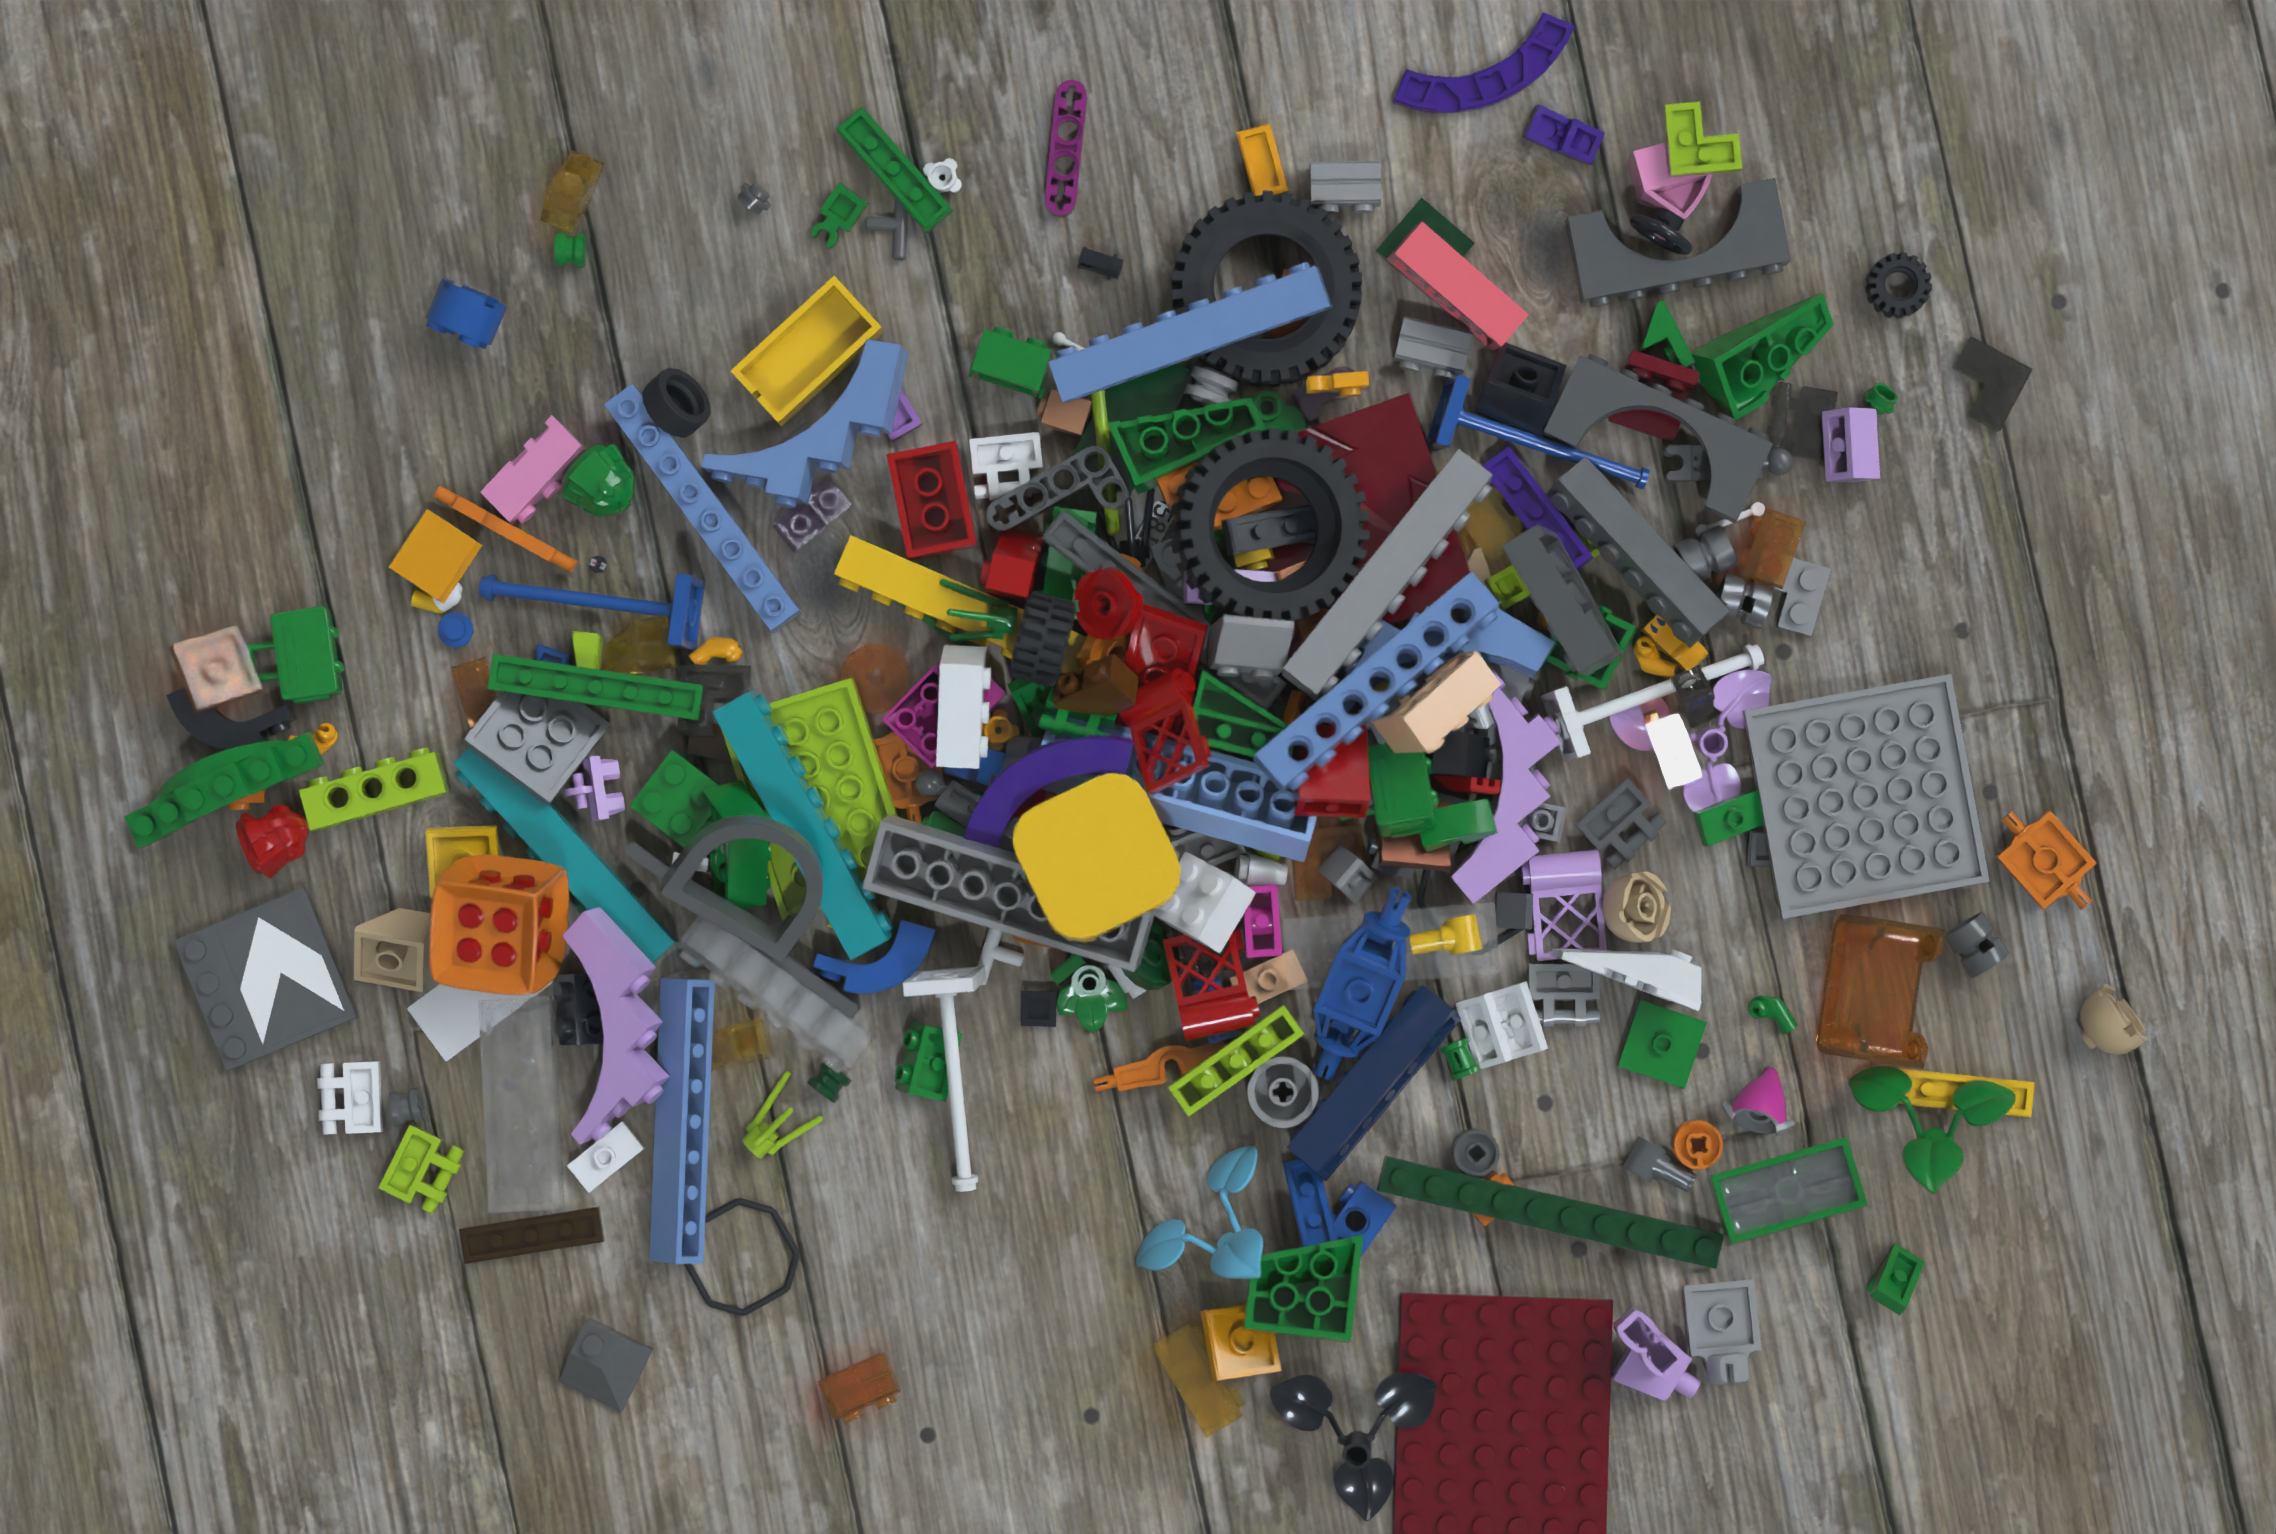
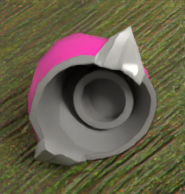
M1766 1067L1757 1079L1749 1082L1738 1093L1731 1104L1727 1101L1721 1102L1727 1120L1732 1125L1735 1122L1740 1127L1755 1133L1775 1134L1774 1137L1783 1135L1796 1124L1793 1120H1787L1784 1091L1778 1072L1773 1067Z

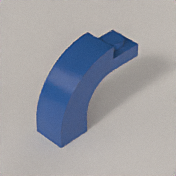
M901 919L894 944L882 959L871 964L862 965L817 953L813 967L821 969L819 976L840 981L841 975L847 977L843 991L874 993L887 990L904 982L920 968L931 949L936 929Z

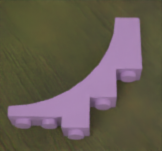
M1493 669L1491 671L1501 683L1492 692L1493 698L1488 702L1497 724L1502 750V780L1497 804L1493 812L1498 833L1480 839L1470 855L1450 873L1451 878L1473 904L1539 852L1538 847L1535 845L1540 840L1527 823L1520 827L1518 822L1551 797L1546 791L1551 786L1538 769L1531 773L1529 768L1561 743L1556 736L1561 730L1549 715L1542 719L1537 713L1526 722L1523 717L1528 713L1516 697L1509 701L1501 691L1506 684Z
M600 907L584 911L563 935V938L579 957L592 982L600 1007L604 1034L603 1063L597 1089L586 1114L571 1133L579 1144L592 1139L596 1142L599 1141L611 1130L612 1127L609 1123L615 1116L619 1118L631 1107L647 1102V1104H651L663 1093L664 1089L661 1086L670 1077L645 1050L656 1039L657 1034L655 1031L663 1022L637 995L650 983L648 976L656 967Z

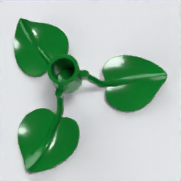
M1877 1066L1860 1071L1848 1082L1854 1099L1867 1110L1886 1112L1894 1109L1899 1101L1904 1104L1917 1134V1139L1909 1141L1904 1147L1902 1154L1903 1162L1911 1176L1932 1194H1935L1949 1178L1956 1174L1963 1164V1151L1954 1142V1134L1959 1120L1964 1117L1966 1122L1972 1126L1990 1125L2001 1119L2012 1108L2016 1100V1094L2012 1090L1996 1083L1983 1080L1967 1082L1957 1088L1953 1094V1105L1959 1111L1954 1114L1948 1133H1945L1940 1128H1930L1924 1133L1909 1098L1905 1096L1912 1088V1081L1906 1073L1894 1067Z

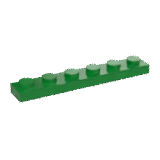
M493 654L487 689L699 721L704 685Z

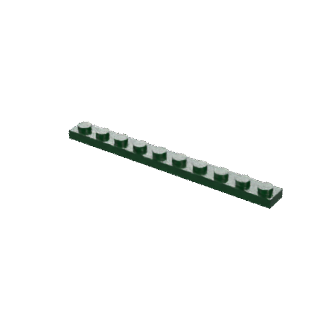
M1384 1156L1377 1185V1191L1714 1269L1717 1268L1724 1234L1389 1156Z

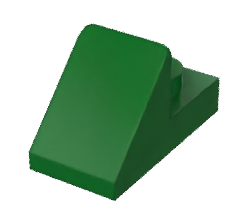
M1662 300L1653 307L1639 352L1642 353L1664 342L1666 347L1662 349L1666 361L1689 368L1695 363V360L1665 301Z
M1020 679L1007 684L1032 736L1040 737L1044 735L1046 729L1040 728L1039 722L1042 714L1051 716V711L1045 710L1046 701L1050 693L1048 687Z
M1895 1243L1867 1286V1290L1871 1293L1870 1297L1900 1316L1908 1306L1925 1262Z

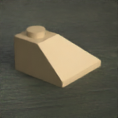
M398 908L356 926L354 930V980L423 992L429 965L431 913Z

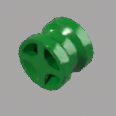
M556 232L554 242L555 267H564L566 264H574L576 268L585 267L587 250L585 233L567 236L564 232Z

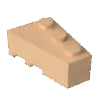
M1478 651L1458 653L1433 674L1425 678L1424 680L1427 683L1411 698L1407 695L1403 699H1397L1401 704L1400 707L1388 716H1382L1375 722L1371 719V722L1394 753L1434 752L1443 745V737L1450 731H1455L1467 723L1469 720L1468 714L1475 708L1483 707L1492 700V692L1501 683Z

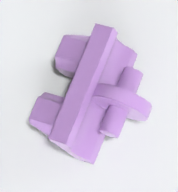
M600 755L584 759L582 762L583 773L572 774L574 788L565 789V797L575 796L577 809L588 808L589 806L591 822L608 819L610 815L624 811L625 804L622 792L605 794L604 781L620 778L618 760H600Z

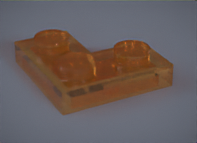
M1361 824L1314 828L1305 862L1292 859L1296 901L1332 898L1331 882L1318 872V869L1339 845H1342L1360 860H1364Z

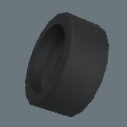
M668 368L661 371L645 386L642 392L643 404L648 415L664 432L674 437L685 438L692 435L708 420L711 414L710 402L705 391L689 374L679 369ZM669 394L679 402L684 411L675 405Z

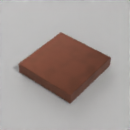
M1439 801V804L1434 808L1438 809L1449 806V802ZM1378 829L1379 865L1448 871L1451 867L1450 844L1427 852L1423 848L1420 833L1391 838V836L1382 837Z

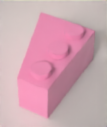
M552 415L545 422L548 428L535 440L530 438L523 445L525 450L512 462L509 461L480 492L513 525L518 521L524 524L535 514L537 509L534 506L543 497L548 500L562 487L560 481L563 479L567 469L587 450Z

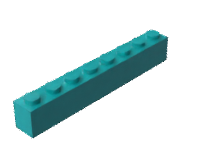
M755 689L751 690L712 713L771 819L797 831L810 843L818 855L823 870V894L820 906L850 960H853L893 936L890 932L893 929V925L884 910L879 912L873 901L876 898L875 892L863 889L864 880H861L855 869L858 867V862L849 848L844 849L838 838L841 836L838 825L832 817L827 819L821 808L824 802L819 791L814 786L810 788L803 775L807 774L805 766L797 755L793 757L786 745L789 743V738L780 724L775 726L769 715L772 712V708L763 693L758 695ZM794 858L795 862L797 863V865H798L800 871L802 872V874H803V876H804V878H805L804 872H803V870H802L800 864H799V863L797 862V860Z
M469 748L453 762L459 769L455 773L458 779L469 789L474 785L483 795L478 799L492 815L497 811L506 820L502 825L504 829L516 841L521 837L530 848L526 852L533 860L555 864L566 869L569 890L577 898L573 904L581 913L600 907L653 964L678 942L551 803L548 807Z

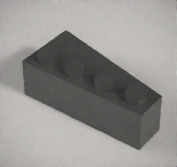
M1537 524L1502 546L1516 572L1530 592L1533 603L1547 620L1546 626L1550 634L1564 648L1563 657L1573 672L1577 670L1579 673L1589 676L1624 655L1557 533Z

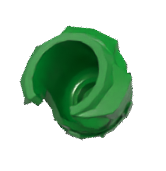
M597 444L587 449L567 469L562 479L564 486L563 499L579 508H583V511L593 516H613L620 512L624 513L631 506L635 490L634 473L630 466L626 464L623 454L615 444L607 446Z

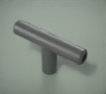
M895 198L894 217L867 216L865 228L872 231H893L892 258L894 260H905L908 212Z

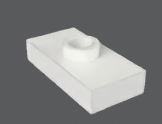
M622 1121L602 1139L569 1163L567 1167L587 1192L590 1193L644 1150L645 1147L626 1123Z

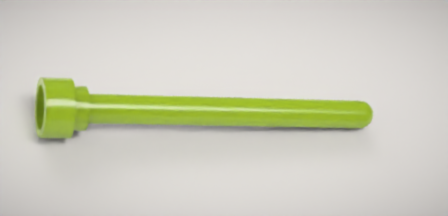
M1102 390L1091 394L1096 445L1103 448L1112 458L1105 391ZM1098 454L1100 471L1105 465V459L1103 455ZM1115 484L1108 485L1104 490L1103 497L1108 503L1117 502ZM1104 507L1106 531L1109 535L1116 536L1120 532L1118 510H1109Z

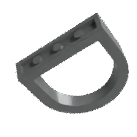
M733 816L709 824L691 839L662 877L660 894L778 961L783 962L819 910L823 894V870L819 857L813 847L794 829L765 817ZM755 838L772 842L784 848L797 860L806 878V890L800 901L778 928L769 925L690 880L696 869L712 850L732 840Z

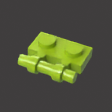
M410 1124L379 1185V1189L409 1204L413 1202L417 1192L426 1196L421 1209L434 1214L439 1202L443 1203L448 1194L445 1190L453 1173H458L462 1165L459 1161L465 1150L452 1144L447 1156H444L437 1152L443 1139ZM431 1163L440 1167L432 1185L423 1181Z

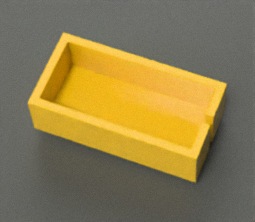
M833 276L731 370V373L755 399L757 398L761 406L782 427L863 352L867 339L875 341L884 333V330L845 286Z

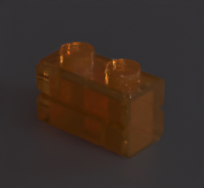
M885 1351L825 1376L818 1381L834 1421L843 1418L844 1423L863 1416L862 1409L875 1404L876 1408L880 1409L896 1402L897 1400L894 1395L901 1391Z

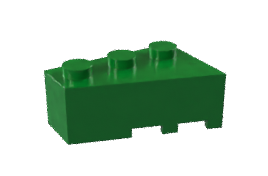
M1054 506L1053 518L1047 517L1046 530L1059 513L1064 510L1092 533H1096L1097 512ZM1049 545V552H1042L1040 573H1046L1044 587H1037V592L1075 602L1076 612H1080L1078 600L1074 601V593L1078 582L1086 573ZM1075 613L1074 621H1078V620H1077L1076 613Z
M741 780L702 789L703 800L710 804L712 816L711 820L705 821L706 826L715 821L733 816L748 815L771 819L768 812L762 810ZM755 838L736 839L716 847L715 851L709 853L713 893L743 910L766 905L767 889H770L771 886L770 877L767 872L768 861L771 860V849L768 841Z

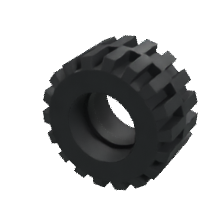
M1035 591L1028 596L1009 667L1010 677L1050 688L1057 683L1076 613L1075 602Z

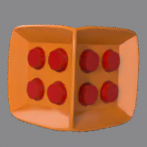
M496 855L466 856L452 863L438 877L432 898L429 963L432 980L452 988L503 995L533 994L546 987L559 973L566 949V940L563 938L564 933L568 930L569 884L566 869L547 862Z

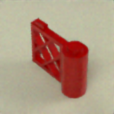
M1176 668L1137 689L1136 705L1119 711L1121 719L1130 728L1132 739H1135L1134 746L1146 791L1153 795L1209 767L1207 759L1212 757L1207 737L1200 735L1191 702L1195 696L1196 683L1191 674L1184 672L1180 668ZM1183 714L1185 724L1179 736L1170 730L1175 717ZM1154 728L1160 732L1151 750L1147 748L1143 734ZM1168 736L1178 740L1171 759L1161 755ZM1186 745L1192 747L1195 762L1183 766L1179 762ZM1158 759L1168 763L1163 778L1156 781L1154 769Z
M1240 929L1232 932L1228 939L1229 947L1222 958L1207 950V946L1195 943L1198 941L1187 935L1163 940L1186 1041L1255 1025L1254 1018L1261 1015L1256 996L1249 997L1238 953L1245 951ZM1187 944L1197 951L1186 966L1174 958L1172 947ZM1202 954L1218 962L1209 978L1193 970ZM1230 955H1232L1234 965L1227 962ZM1224 966L1236 973L1239 985L1223 988L1213 981ZM1177 967L1183 970V973L1180 976V978L1178 976ZM1189 974L1205 983L1197 995L1183 997L1181 986ZM1209 987L1215 989L1214 991L1207 992Z

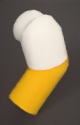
M458 582L444 604L428 593L415 589L411 599V606L438 614L445 613L461 600L462 586Z

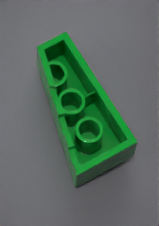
M1251 397L1206 405L1203 408L1192 410L1182 409L1164 415H1148L1137 417V419L1107 423L1110 435L1137 495L1157 487L1156 479L1196 463L1203 455L1212 451L1211 449L1250 431H1265V427Z

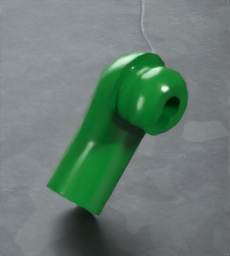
M1760 995L1751 999L1748 1012L1753 1018L1774 1019L1783 1035L1798 1026L1780 998Z

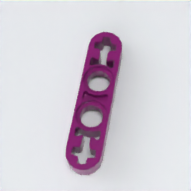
M1067 80L1061 83L1057 88L1055 97L1045 205L1050 214L1059 218L1070 215L1075 210L1087 108V91L1083 84L1075 80ZM1069 88L1076 89V94L1082 96L1081 100H1075L1073 109L1074 114L1081 113L1080 118L1070 114L1059 116L1060 110L1067 113V99L1061 97L1062 94H1068ZM1065 122H1071L1078 128L1077 136L1071 141L1062 140L1058 135V128ZM1068 157L1073 160L1075 167L1071 174L1063 176L1055 171L1054 164L1058 158ZM1052 180L1061 183L1073 182V187L1065 185V198L1070 199L1071 202L1070 204H1064L1062 210L1056 208V203L1050 202L1051 198L1058 196L1059 184L1051 185Z

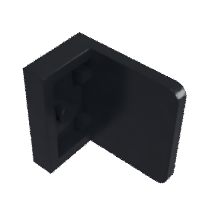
M588 974L557 975L553 996L557 1003L558 1018L555 1021V1033L559 1038V1045L602 1044L604 1042L601 1012Z

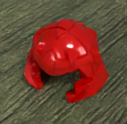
M274 805L260 819L243 813L236 822V831L240 845L255 873L264 874L271 879L289 862L301 858L305 853V843L310 829L306 819L299 812L291 811L290 807Z

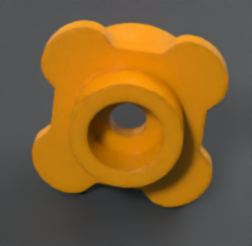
M997 709L993 712V717L989 718V724L983 723L982 736H988L989 746L992 750L1001 751L1007 741L1014 736H1019V728L1010 723L1007 719L1006 711ZM1000 727L1002 729L1001 733L997 734L995 728Z

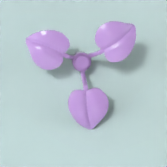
M1748 669L1731 672L1720 678L1715 683L1710 694L1713 697L1710 700L1711 704L1721 711L1717 718V727H1704L1698 730L1696 734L1664 725L1669 718V709L1662 698L1609 716L1610 724L1616 735L1625 744L1641 751L1656 749L1661 744L1662 731L1694 741L1696 750L1708 756L1705 762L1706 769L1692 771L1683 785L1684 800L1688 807L1695 812L1740 794L1741 783L1737 771L1727 763H1720L1713 767L1712 763L1726 751L1728 746L1727 737L1723 733L1725 731L1724 719L1726 718L1730 725L1744 729L1745 723L1742 711L1767 707L1769 705L1772 676L1763 671Z

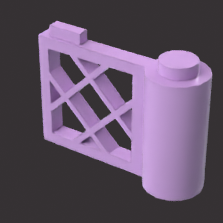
M1598 850L1537 855L1531 857L1526 864L1521 865L1523 885H1529L1530 894H1533L1532 917L1534 932L1527 933L1529 955L1536 954L1537 961L1559 959L1551 956V951H1543L1542 939L1551 928L1567 939L1559 949H1567L1570 944H1573L1578 949L1607 950L1602 910L1601 864ZM1594 893L1595 907L1586 917L1571 906L1580 894ZM1572 895L1567 902L1560 896ZM1555 897L1563 904L1551 921L1540 913L1539 898ZM1567 909L1583 920L1570 936L1555 925ZM1595 914L1597 926L1590 922ZM1541 919L1547 923L1543 930L1541 929ZM1588 924L1598 934L1599 947L1583 948L1574 939Z

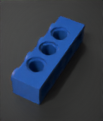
M1360 1180L1356 1186L1352 1183L1349 1184L1339 1199L1344 1204L1336 1215L1332 1212L1331 1215L1337 1240L1363 1234L1362 1257L1395 1210L1396 1205ZM1351 1211H1360L1364 1214L1365 1223L1360 1229L1352 1230L1346 1226L1345 1219Z

